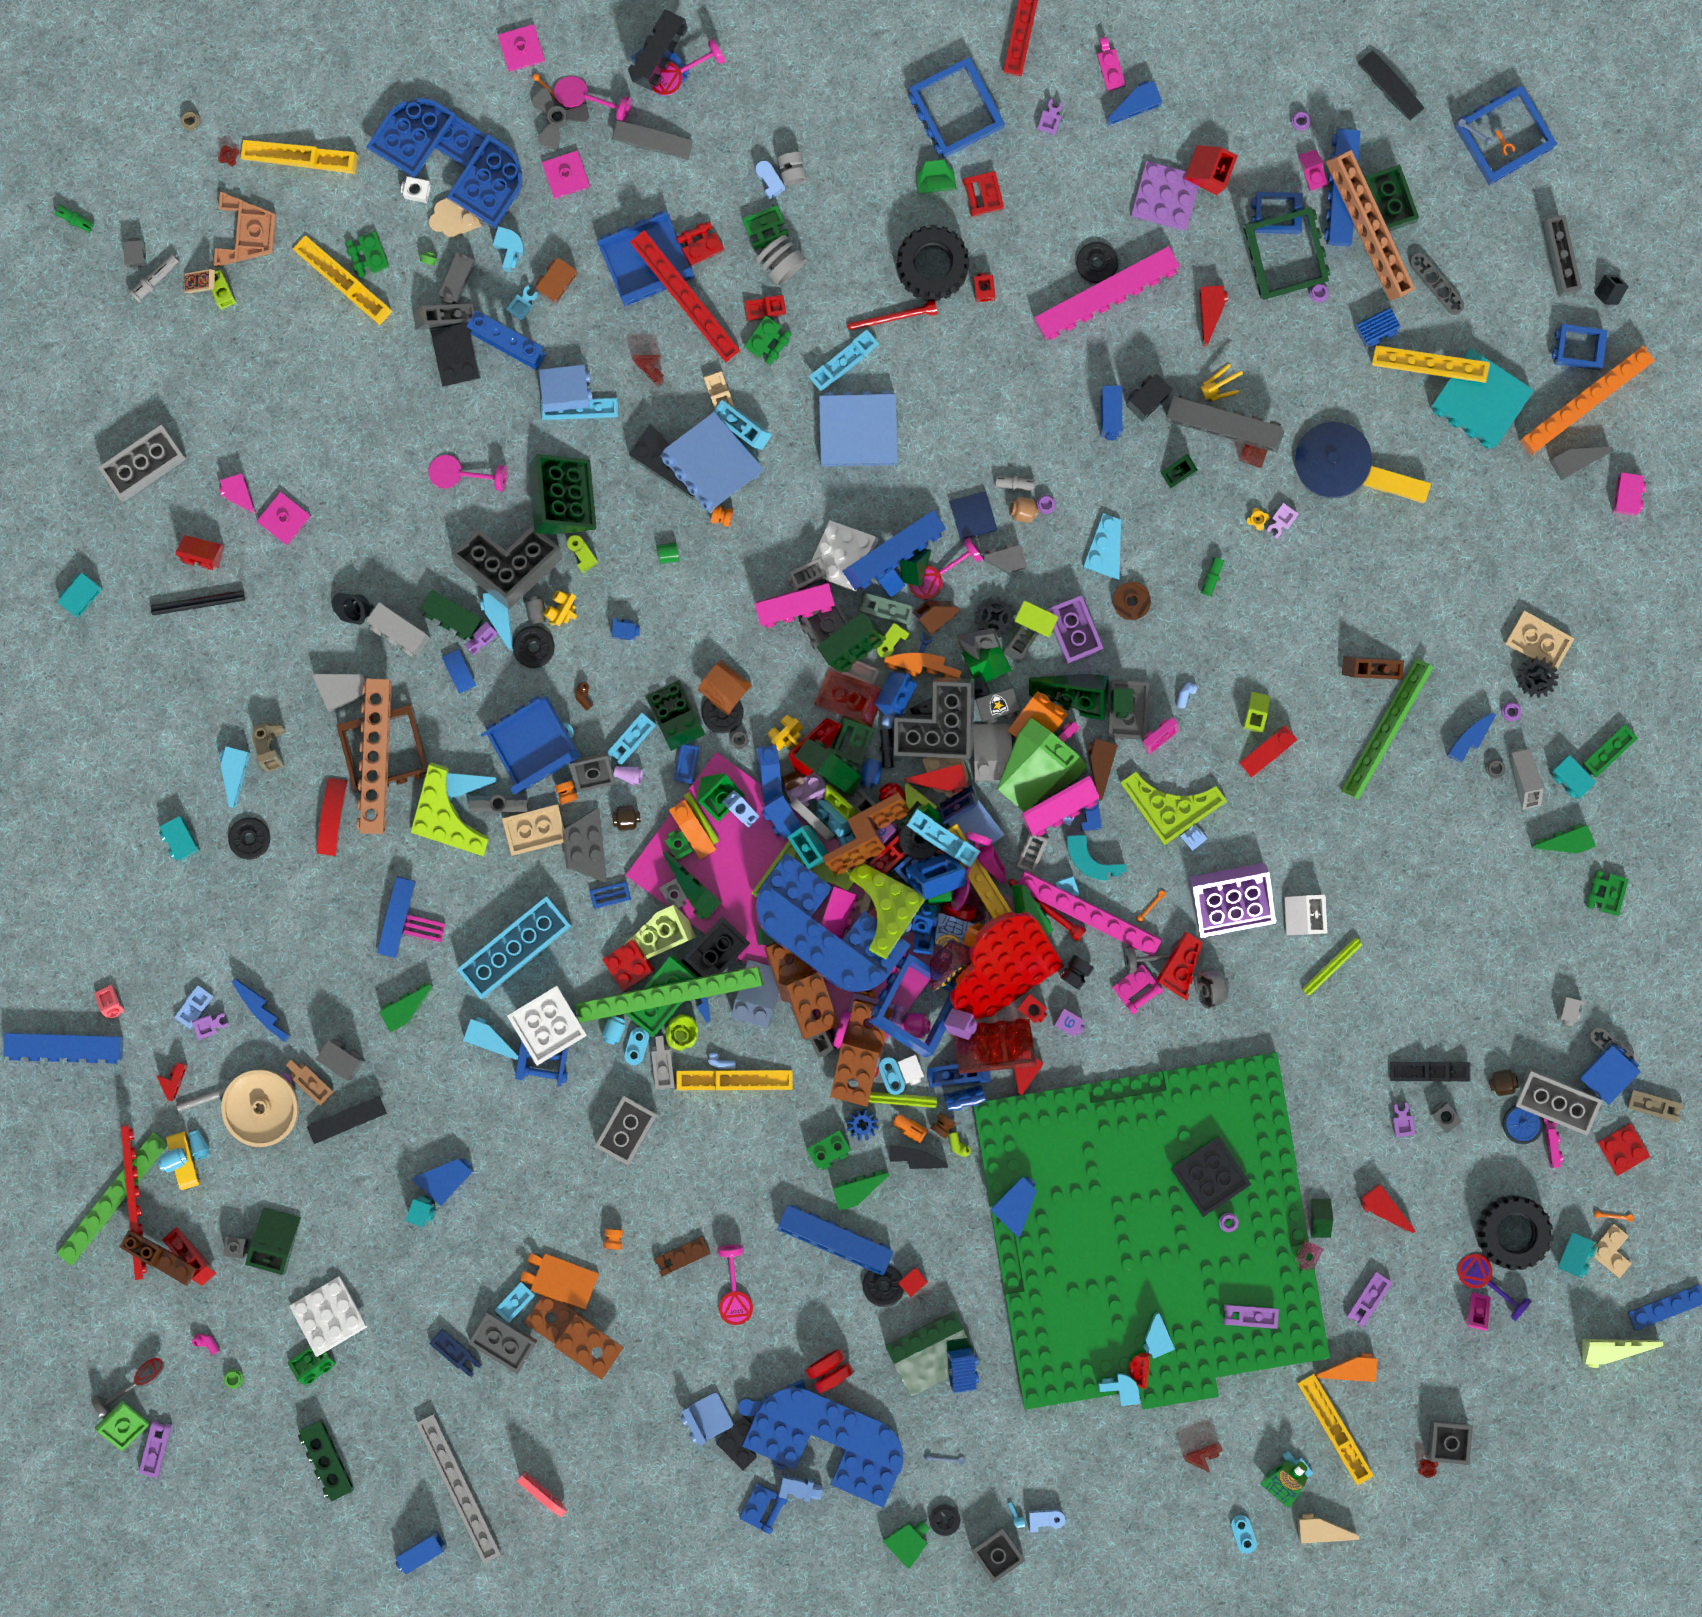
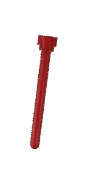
M930 300L921 307L848 323L847 328L855 330L925 313L926 315L930 314V316L938 315L935 300Z
M1009 879L1008 884L1012 887L1017 885L1018 882L1015 879ZM1032 897L1040 905L1042 911L1070 931L1071 938L1078 942L1087 931L1082 926L1073 925L1049 905Z

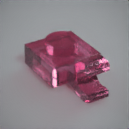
M974 889L969 890L964 904L976 908V917L970 922L985 920L984 914L979 910L980 907H983L982 901Z

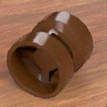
M940 1113L937 1122L933 1123L930 1129L946 1139L949 1135V1130L954 1128L957 1123L943 1113Z

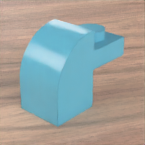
M498 226L493 246L496 249L506 251L502 268L504 271L511 272L512 268H516L518 263L516 254L524 256V245L517 233Z
M1116 1373L1117 1381H1114V1378H1104L1102 1382H1098L1099 1392L1118 1390L1119 1404L1121 1406L1140 1404L1138 1386L1130 1376L1124 1373Z

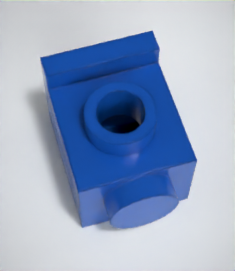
M613 618L611 636L613 639L635 641L636 636L640 635V625L634 624L633 620L622 619L621 622H618L617 618Z

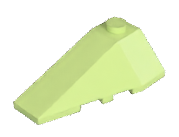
M672 905L652 916L626 943L635 939L646 958L649 959L696 938V935L688 918L675 905Z
M1582 1339V1362L1587 1364V1367L1598 1368L1599 1364H1607L1663 1346V1341Z

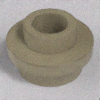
M193 111L185 112L181 117V124L187 130H195L200 125V117ZM189 118L194 119V122L192 124H188L187 121Z

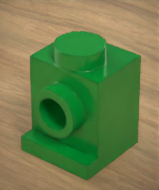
M675 830L667 835L668 839L665 842L676 861L694 852L682 831L678 833ZM677 840L681 841L682 843L681 847L679 848L675 847L674 845L675 841Z

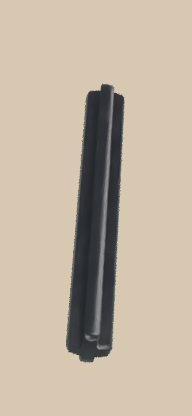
M240 590L151 605L150 609L152 615H160L245 601V592Z

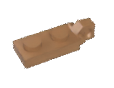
M293 1059L286 1064L292 1071L290 1074L293 1078L292 1080L320 1106L334 1092L307 1065L303 1063L298 1065Z

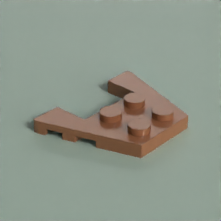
M220 192L219 210L238 212L235 250L215 248L214 266L219 267L272 254L274 251L276 214Z

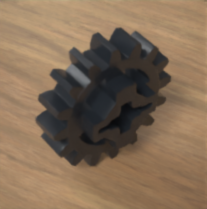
M998 596L996 601H993L992 597H989L988 603L982 600L983 607L978 605L977 609L980 612H975L974 616L978 617L974 621L975 624H980L978 631L989 629L988 627L991 625L998 628V630H995L998 638L1001 637L1002 632L1007 635L1006 629H1013L1010 622H1015V619L1011 618V616L1015 615V611H1010L1012 604L1007 606V600L1004 599L1003 602H1000V597ZM991 605H998V606H1001L1002 608H1001V609H995V608H993ZM985 610L987 613V618L983 621L982 614ZM992 613L994 615L1000 614L998 622L996 620L990 621ZM1005 614L1008 616L1006 625L1002 621Z
M1538 656L1535 657V661L1528 658V664L1522 662L1523 669H1518V673L1521 674L1517 676V680L1521 681L1518 687H1524V694L1530 692L1531 698L1534 694H1537V698H1540L1542 693L1547 697L1548 690L1554 692L1552 685H1558V682L1554 680L1559 678V674H1554L1557 671V667H1551L1552 661L1546 663V657H1543L1542 661L1539 660ZM1545 668L1550 672L1551 677L1546 675ZM1537 674H1540L1541 678H1539L1538 681L1535 680V676H1537ZM1525 678L1530 680L1531 686L1526 683Z

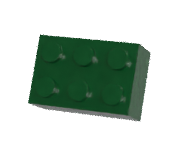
M1400 164L1364 176L1389 232L1417 222L1419 215Z
M861 612L816 647L827 664L842 673L851 669L852 665L858 660L864 659L871 650L879 648L883 641L886 640V637L875 621Z
M807 738L795 758L826 782L851 796L863 778L857 773L859 769L850 763L847 765L848 761L840 755L836 756L837 752L830 747L825 749L826 745L816 739L814 742Z

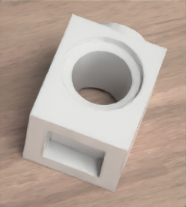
M407 177L406 182H402L401 193H403L405 199L427 203L431 184L427 180ZM413 186L420 187L418 193L413 194L410 192Z
M916 1055L898 1061L906 1083L910 1082L911 1085L922 1081L921 1078L924 1075Z

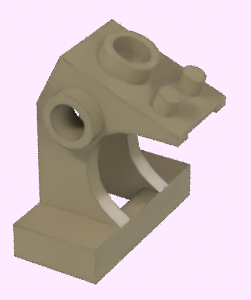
M270 723L254 725L252 739L257 752L256 757L266 773L285 767L279 754L275 750H270L272 739L286 733L279 723H274V726Z

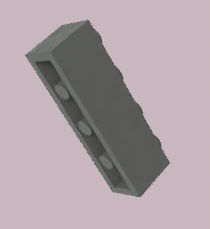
M1561 215L1547 218L1542 224L1559 297L1576 294L1582 289L1566 216Z

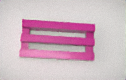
M408 915L403 934L441 943L446 924ZM411 920H415L435 926H440L441 928L440 930H436L411 924L410 922ZM409 927L439 934L438 938L424 934L409 931Z

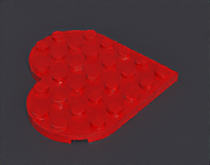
M1013 911L1004 913L992 919L977 933L974 946L970 947L969 952L972 964L956 979L957 984L950 994L951 1004L955 1010L973 1014L975 1019L992 1017L998 1011L1010 1005L1014 1000L1026 994L1030 989L1064 967L1034 916L1023 911L1018 914H1014Z

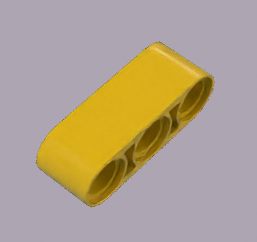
M186 1131L166 1137L169 1151L175 1148H183L188 1158V1162L184 1166L174 1170L180 1190L200 1185V1179L196 1175L198 1171L195 1160L193 1161L191 1156L190 1142H187L186 1137H188Z

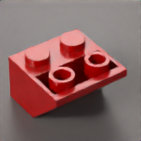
M1197 145L1184 179L1218 195L1226 188L1238 155L1222 147Z
M184 535L175 555L184 564L194 566L195 563H198L201 568L213 571V567L219 569L224 546Z

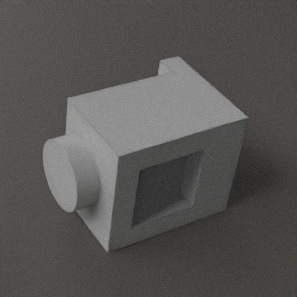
M1563 997L1558 1020H1562L1563 1025L1573 1027L1574 1023L1580 1020L1582 1014L1580 1005H1585V1002Z

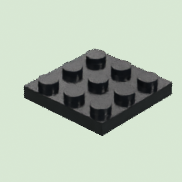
M1219 1136L1170 1168L1202 1217L1251 1185Z

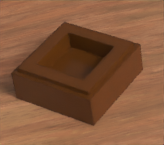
M796 770L781 777L787 791L805 783L800 772Z

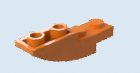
M903 653L886 657L884 660L887 668L895 671L898 668L903 669L905 673L913 677L916 674L920 675L922 668L926 669L925 672L931 675L943 674V678H960L962 672L945 666V657L927 653Z

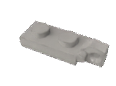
M664 1035L655 1036L656 1046H652L651 1051L655 1089L675 1088L671 1049L669 1045L664 1044Z

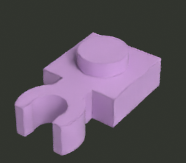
M1283 503L1272 518L1276 523L1270 525L1266 532L1269 533L1271 529H1276L1277 534L1274 538L1277 539L1282 533L1281 528L1283 527L1288 530L1299 514Z

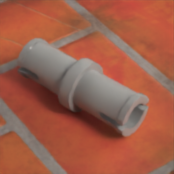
M997 475L996 488H1010L1013 491H1017V489L1034 491L1035 479Z

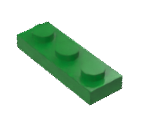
M1623 725L1582 765L1595 778L1598 777L1638 739L1637 736L1626 725Z

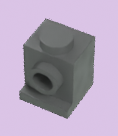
M677 879L660 887L669 906L675 905L679 909L686 905L685 901L688 898ZM673 891L678 893V897L675 899L671 897Z

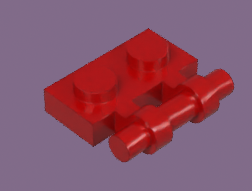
M710 221L704 224L700 223L690 231L685 230L681 232L680 236L676 237L678 244L685 241L687 245L681 251L690 267L724 250L716 232L711 235L707 233V230L712 228ZM700 234L702 239L693 242L692 238Z

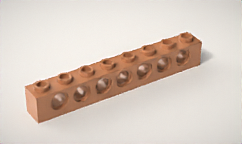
M1352 150L1326 161L1388 299L1400 298L1415 290Z
M366 679V683H363V695H366L365 702L362 703V714H365V721L361 722V733H364V741L360 742V752H363V760H360L359 763L362 779H359L358 784L359 791H362L361 799H358V810H361L360 818H357V829H360L362 834L385 835L392 690V681L389 679ZM375 694H380L381 701L378 704L372 703V697ZM374 713H379L380 715L378 723L371 722V716ZM378 732L379 740L372 743L370 740L371 734ZM376 751L379 758L377 761L371 762L369 755ZM371 771L378 773L375 781H370L368 778ZM371 790L377 792V797L374 800L368 799V792ZM370 809L376 811V817L372 820L367 818V812Z

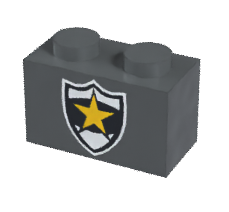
M1013 688L976 699L982 722H987V725L998 722L997 718L1005 716V719L1017 716L1016 712H1019Z

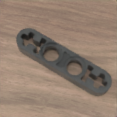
M1423 253L1414 254L1410 259V266L1450 314L1457 315L1461 313L1464 309L1462 298ZM1415 258H1422V265L1424 267L1428 265L1430 268H1427L1422 274L1420 271L1423 268L1421 265L1416 266L1414 264L1416 262ZM1433 272L1436 275V280L1433 282L1428 281L1426 273ZM1441 286L1446 287L1448 295L1440 296L1438 288ZM1452 294L1454 297H1452L1451 300L1454 303L1458 302L1460 304L1458 306L1459 310H1457L1456 308L1451 309V301L1449 300L1446 303L1444 300L1448 299Z

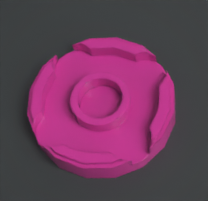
M844 1011L834 1040L833 1046L835 1048L841 1049L851 1012Z

